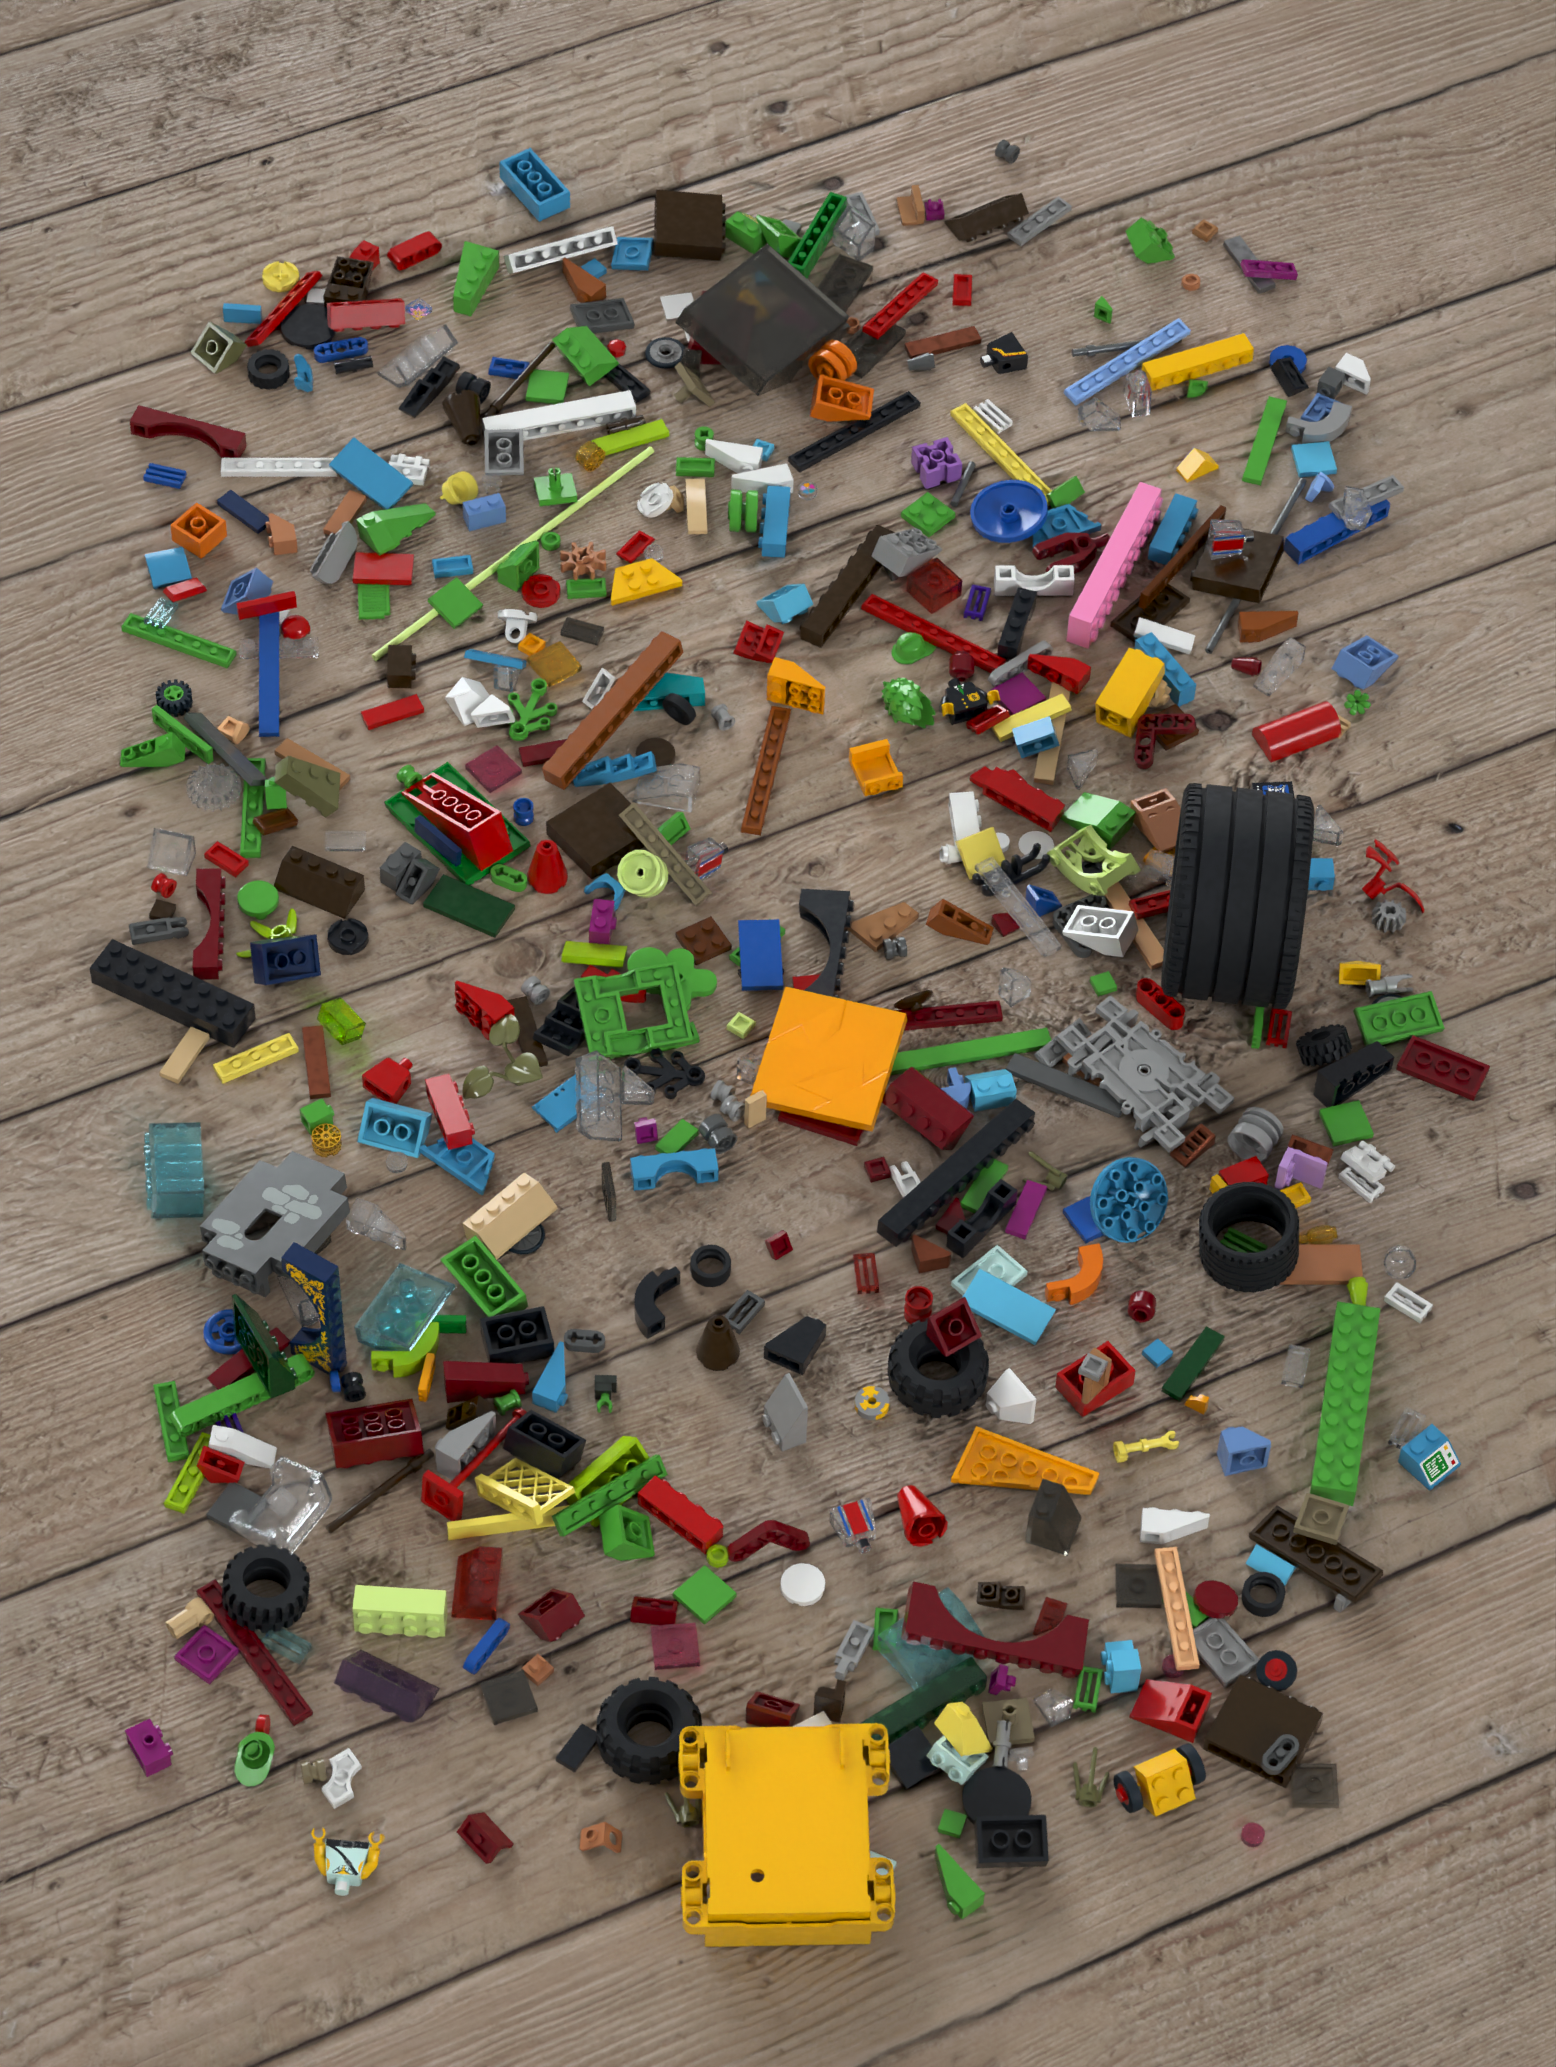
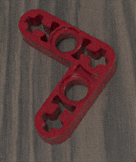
M1191 714L1142 715L1137 724L1134 754L1137 767L1148 769L1153 765L1156 734H1190L1196 729L1195 718ZM1167 720L1173 722L1168 728L1162 727V723ZM1186 721H1189L1190 723L1188 724V726L1184 727ZM1144 738L1151 739L1148 745L1140 744ZM1143 752H1145L1147 759H1145V762H1141V760L1143 759Z
M768 1520L732 1542L726 1549L729 1560L738 1562L746 1559L770 1542L794 1551L805 1550L810 1546L809 1536L806 1531L776 1520Z

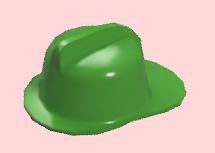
M907 632L902 634L898 638L897 643L894 644L892 657L898 663L912 664L932 654L936 646L924 641L920 634Z
M264 1732L251 1733L242 1739L238 1745L234 1772L237 1780L245 1786L261 1784L269 1773L275 1745L273 1739Z

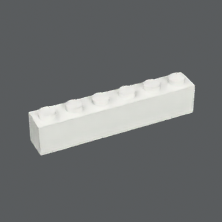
M612 226L504 255L508 274L556 262L564 257L570 258L618 245Z

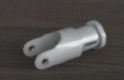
M1413 975L1387 976L1373 981L1367 979L1365 982L1367 996L1371 998L1373 995L1398 994L1413 991L1411 987L1397 988L1400 980L1412 978Z

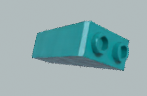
M666 672L634 711L664 709L662 702L670 693L680 695L692 707L705 706L703 678Z

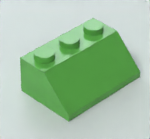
M587 326L566 328L552 339L560 354L589 387L619 364Z

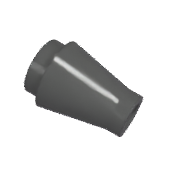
M927 352L907 360L909 371H931V369L936 368L933 353L928 354Z

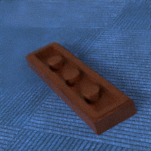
M975 326L908 342L904 344V348L909 358L912 359L927 352L928 354L933 353V355L980 344L981 337Z
M323 1025L302 1027L310 1099L331 1097Z

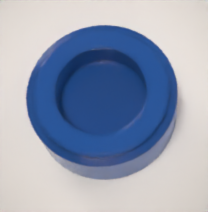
M338 1370L330 1371L329 1378L332 1392H341Z

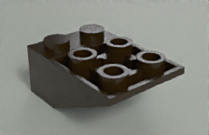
M337 256L323 295L324 307L327 308V303L365 301L374 262Z

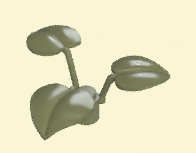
M509 1014L501 1018L492 1026L489 1033L490 1042L494 1046L502 1045L512 1063L505 1067L504 1075L494 1071L489 1073V1069L486 1066H478L470 1071L463 1083L462 1093L465 1100L480 1098L488 1094L494 1084L492 1076L503 1078L505 1081L509 1080L517 1086L543 1078L538 1059L534 1054L523 1053L515 1060L507 1048V1044L514 1043L520 1033L519 1022L514 1015Z

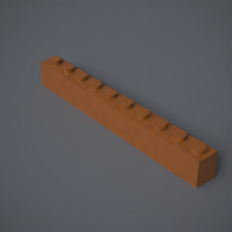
M663 631L653 638L651 644L640 653L638 659L628 667L627 671L616 681L610 691L605 693L603 699L593 707L590 714L580 722L579 726L568 736L563 745L557 748L555 754L544 763L542 771L545 781L563 790L567 788L684 653L681 640Z

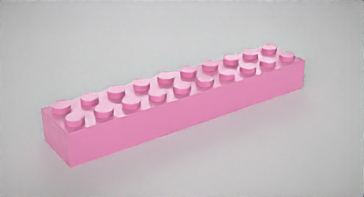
M1142 482L1138 484L1069 615L1067 642L1089 649L1091 643L1096 641L1098 629L1103 628L1106 620L1105 616L1111 613L1113 601L1116 602L1119 597V589L1124 588L1127 580L1126 576L1127 574L1130 575L1133 570V562L1138 561L1141 553L1140 549L1146 546L1147 536L1153 532L1154 522H1158L1160 519L1161 511L1159 509L1163 502L1161 497L1162 489Z

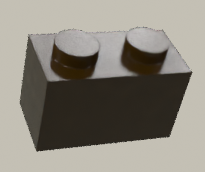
M388 645V688H412V680H416V668H412L413 665H416V653H413L412 645Z

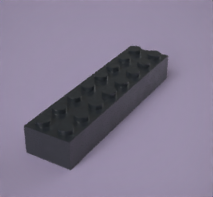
M114 939L109 942L90 967L93 984L186 1027H193L208 1033L210 1038L232 1048L236 1046L256 1019L253 1003Z

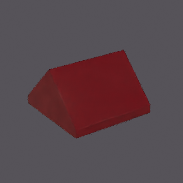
M966 1297L928 1317L926 1335L945 1357L982 1337Z
M756 1691L747 1702L746 1723L759 1727H793L800 1704Z

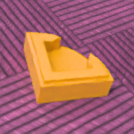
M1191 1395L1185 1402V1406L1204 1415L1208 1408L1209 1397L1205 1395L1194 1397Z

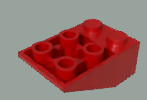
M460 981L455 982L454 994L457 1011L460 1014H464L469 1019L471 1025L477 1027L487 1040H489L490 1030L495 1023L506 1015L512 1014L515 1016L514 1007L501 994Z
M1146 1679L1129 1718L1193 1743L1210 1707L1212 1693L1191 1684Z

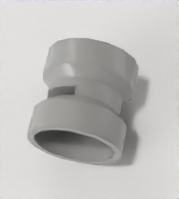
M536 976L528 978L521 987V991L526 996H530L531 1001L535 1005L542 1004L550 995L549 988L541 985V981Z

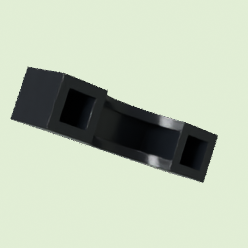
M1020 587L1017 589L998 643L997 655L1006 659V662L1018 656L1021 651L1027 623L1031 621L1036 607L1037 591Z
M1000 1179L987 1192L982 1205L976 1213L966 1221L960 1219L947 1233L946 1247L961 1258H964L1016 1205L1018 1190Z

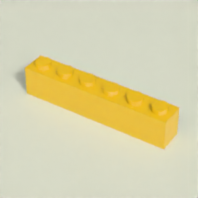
M1245 333L1144 362L1142 363L1141 377L1146 384V380L1143 377L1144 371L1151 391L1188 381L1189 379H1196L1252 362L1254 347Z

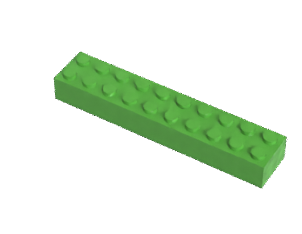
M1337 1301L1310 1494L1353 1506L1358 1482L1380 1308Z

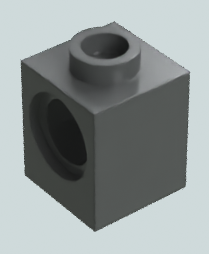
M1328 366L1318 380L1317 393L1335 399L1343 388L1345 373Z

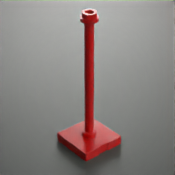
M522 1408L514 1410L512 1412L513 1418L450 1483L427 1470L422 1476L421 1502L436 1510L450 1521L461 1520L464 1492L459 1490L458 1487L506 1438L508 1427L527 1412Z

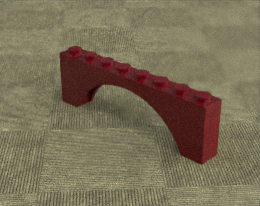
M913 1581L908 1589L901 1640H905L911 1645H928L934 1650L947 1649L958 1655L965 1653L973 1655L977 1659L989 1658L1000 1664L1012 1663L1017 1664L1018 1667L1023 1669L1035 1668L1039 1669L1042 1673L1050 1674L1054 1672L1061 1674L1065 1678L1078 1677L1083 1670L1089 1619L1067 1615L1056 1628L1036 1639L1024 1642L995 1641L980 1636L960 1624L942 1603L935 1586Z

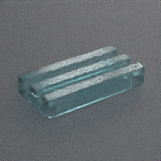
M159 598L145 616L144 624L148 625L150 622L151 626L159 625L158 628L163 629L178 609V603Z
M283 1628L277 1632L270 1630L261 1639L265 1647L298 1664L301 1663L312 1647L310 1642ZM270 1639H273L281 1643L283 1646L300 1653V1655H297L283 1648L282 1646L270 1641Z

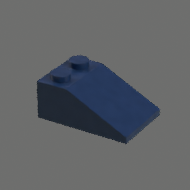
M317 934L250 942L255 984L271 985L321 975Z

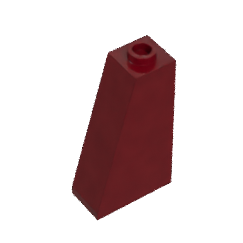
M443 1361L447 1403L468 1401L478 1395L484 1399L503 1397L509 1394L512 1389L518 1395L526 1394L525 1385H529L528 1372L523 1371V1364Z

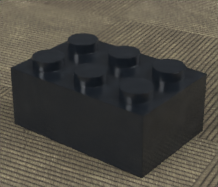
M544 1306L480 1319L481 1336L488 1363L517 1364L551 1357L554 1353V1341Z
M530 1410L508 1427L502 1449L528 1462L531 1466L537 1467L559 1479L580 1462L586 1439Z
M1046 1815L976 1816L974 1821L976 1868L1047 1866L1049 1857Z

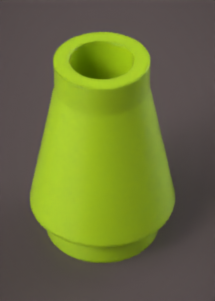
M1363 1277L1349 1279L1347 1289L1352 1304L1366 1306L1368 1291L1366 1279Z

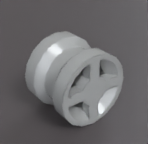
M718 1080L712 1089L710 1098L720 1100L723 1103L727 1097L735 1094L736 1088L732 1085L727 1086L724 1081Z
M730 1095L722 1103L720 1111L723 1114H728L729 1118L735 1122L744 1115L745 1104L738 1102L736 1096Z

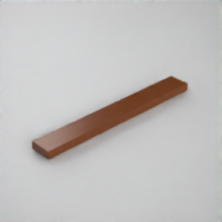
M771 706L741 826V833L761 836L791 715V709Z

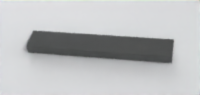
M202 713L185 714V721L250 786H265L267 778Z
M1016 1053L1006 1067V1070L1015 1077L1119 1118L1122 1114V1104L1106 1089L1099 1088V1086Z

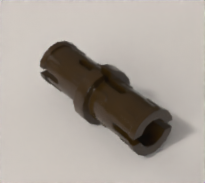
M643 415L629 419L625 417L621 421L607 423L606 430L610 429L607 433L610 435L646 424L645 420L642 421L645 418Z

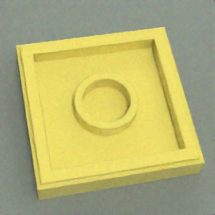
M994 827L955 841L969 880L972 879L975 873L981 876L1001 868V861L1005 860Z

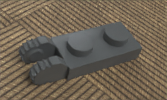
M167 917L129 924L132 945L172 939L173 937L177 939L184 938L189 935L188 928L184 927L187 925V920L184 917Z

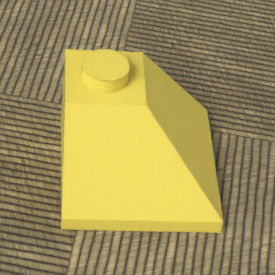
M963 1702L948 1703L934 1722L960 1756L991 1752L993 1749L976 1717Z

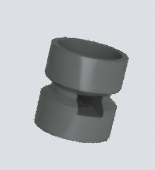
M713 1114L707 1117L699 1126V1132L708 1141L712 1149L715 1148L716 1154L727 1152L737 1142L736 1134L731 1128H728V1124L720 1114Z

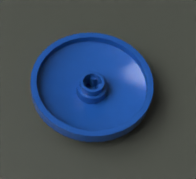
M1004 480L993 483L978 493L972 502L970 515L975 530L981 536L994 542L1012 543L1029 538L1041 529L1047 519L1048 506L1045 495L1037 486L1022 480Z

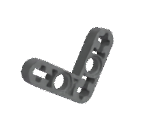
M1091 894L1061 907L1053 913L1052 923L1077 957H1089L1092 949L1064 936L1062 931L1078 905L1106 908V898L1104 895L1097 896Z

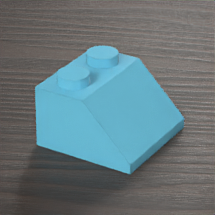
M805 584L786 585L756 601L759 608L773 622H782V624L792 621V617L796 614L802 615L808 612V608L814 605Z
M1006 1069L964 1076L965 1083L970 1082L971 1084L970 1099L974 1112L1006 1107L1016 1099L1017 1089L1012 1073Z

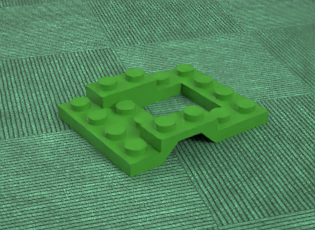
M676 961L635 968L620 975L608 977L595 975L574 979L573 982L590 1060L606 1057L614 1059L648 1053L652 1049L693 1042ZM660 987L667 1024L627 1031L620 996L639 993V990Z

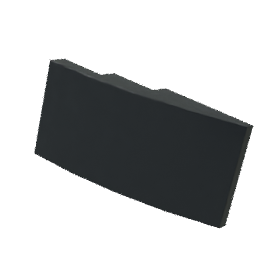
M572 987L557 1001L556 1008L545 1017L544 1024L533 1035V1040L568 1057L585 1040L575 987Z

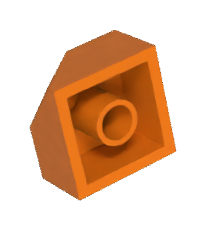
M197 502L170 525L172 541L201 559L227 537L226 520Z

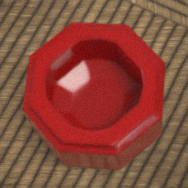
M614 339L608 343L607 350L613 357H621L626 352V345L624 341Z

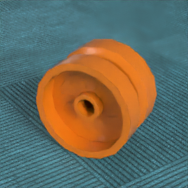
M832 339L825 342L809 358L808 366L816 380L822 374L845 381L856 371L857 361L852 351L845 344Z

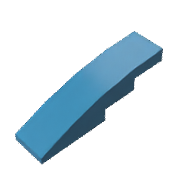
M650 751L633 758L629 753L613 760L606 756L587 763L574 778V786L581 787L614 783L657 771L655 755Z

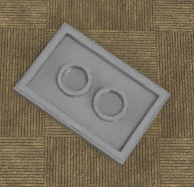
M1211 1617L1193 1629L1198 1658L1225 1689L1235 1683L1240 1674L1245 1676L1257 1668V1663L1260 1659L1223 1618Z

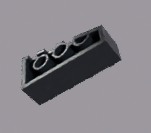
M1378 1041L1367 1045L1318 1070L1313 1095L1326 1107L1340 1105L1390 1071L1393 1066L1394 1056Z

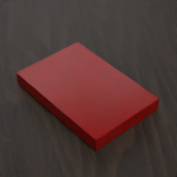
M355 552L353 584L412 585L414 554L384 553L379 556L377 553Z

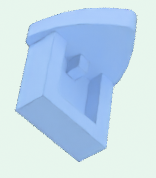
M1320 472L1311 483L1305 499L1312 502L1320 491H1333L1334 484L1331 479Z

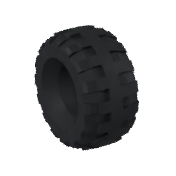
M928 1318L925 1322L918 1320L909 1325L908 1330L904 1329L903 1332L901 1331L896 1337L894 1345L891 1346L888 1357L889 1385L892 1392H895L896 1396H898V1400L906 1408L912 1407L916 1414L921 1416L928 1414L931 1415V1418H940L941 1415H948V1417L960 1414V1410L966 1411L976 1403L978 1397L982 1396L989 1373L988 1352L984 1349V1343L981 1338H978L945 1357L926 1335ZM940 1361L951 1365L958 1373L947 1380H933L924 1376L919 1371V1368L928 1362Z
M649 1677V1680L641 1681L640 1678L632 1679L627 1685L621 1684L615 1688L611 1696H608L600 1707V1712L597 1716L596 1737L601 1757L605 1764L612 1767L614 1773L622 1778L625 1776L630 1778L631 1782L641 1784V1781L654 1785L660 1784L661 1780L667 1779L670 1781L679 1776L678 1752L680 1732L685 1727L702 1726L701 1713L698 1705H695L693 1702V1697L684 1689L680 1690L678 1684L672 1681H659L658 1677ZM651 1721L665 1726L671 1735L661 1744L644 1746L634 1742L628 1736V1732L639 1723ZM692 1737L684 1739V1741L689 1744L694 1743L696 1741Z

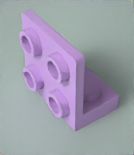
M1288 1147L1279 1164L1275 1188L1279 1190L1284 1189L1286 1185L1289 1186L1294 1178L1321 1189L1328 1163L1319 1157H1313L1303 1153L1301 1150Z

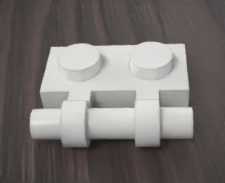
M405 454L391 455V462L389 461V464L411 480L414 485L424 486L427 467L430 465L429 459H423L422 456H416V458L407 457Z
M1361 1141L1358 1147L1354 1146L1343 1152L1340 1158L1371 1184L1384 1178L1387 1170L1392 1172L1395 1168V1165L1390 1162L1386 1155L1382 1156L1376 1151V1147L1372 1144H1367L1365 1141Z

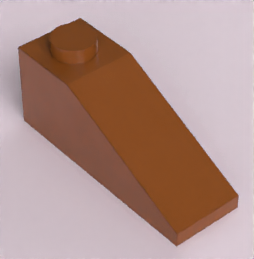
M564 257L562 259V272L577 301L585 303L602 301L606 298L605 283Z
M1298 611L1239 612L1238 631L1240 642H1261L1296 627Z
M945 899L940 900L930 909L926 922L928 927L942 935L984 945L990 943L994 927Z

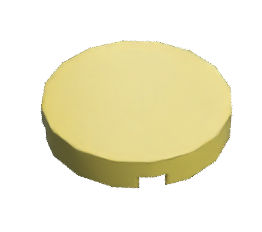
M279 261L267 265L262 272L263 284L267 289L274 292L290 291L300 280L297 267L285 261L284 263H279Z

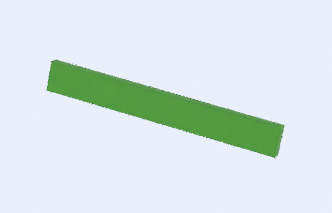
M1041 1028L898 1052L890 1076L903 1074L910 1067L920 1071L1009 1056L1015 1053L1021 1054L1038 1051L1051 1041L1048 1028Z

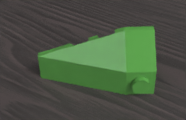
M426 503L373 511L356 519L360 539L380 556L399 546L400 540L404 537H410L415 528L422 527L436 514Z

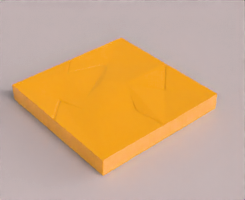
M785 986L751 1095L763 1090L767 1095L766 1108L873 1132L907 1023L906 1013Z

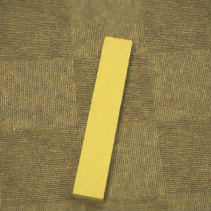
M568 1506L553 1507L542 1515L543 1522L537 1526L513 1513L447 1522L448 1540L555 1526L552 1516Z

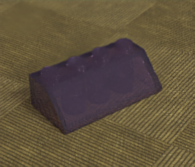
M363 1650L343 1658L334 1684L340 1686L342 1691L354 1693L365 1702H373L379 1705L381 1710L389 1713L393 1712L406 1722H415L422 1718L440 1689Z

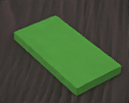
M1432 991L1362 1006L1353 1010L1365 1046L1376 1041L1381 1045L1411 1039L1412 1035L1420 1037L1442 1032L1445 1029Z

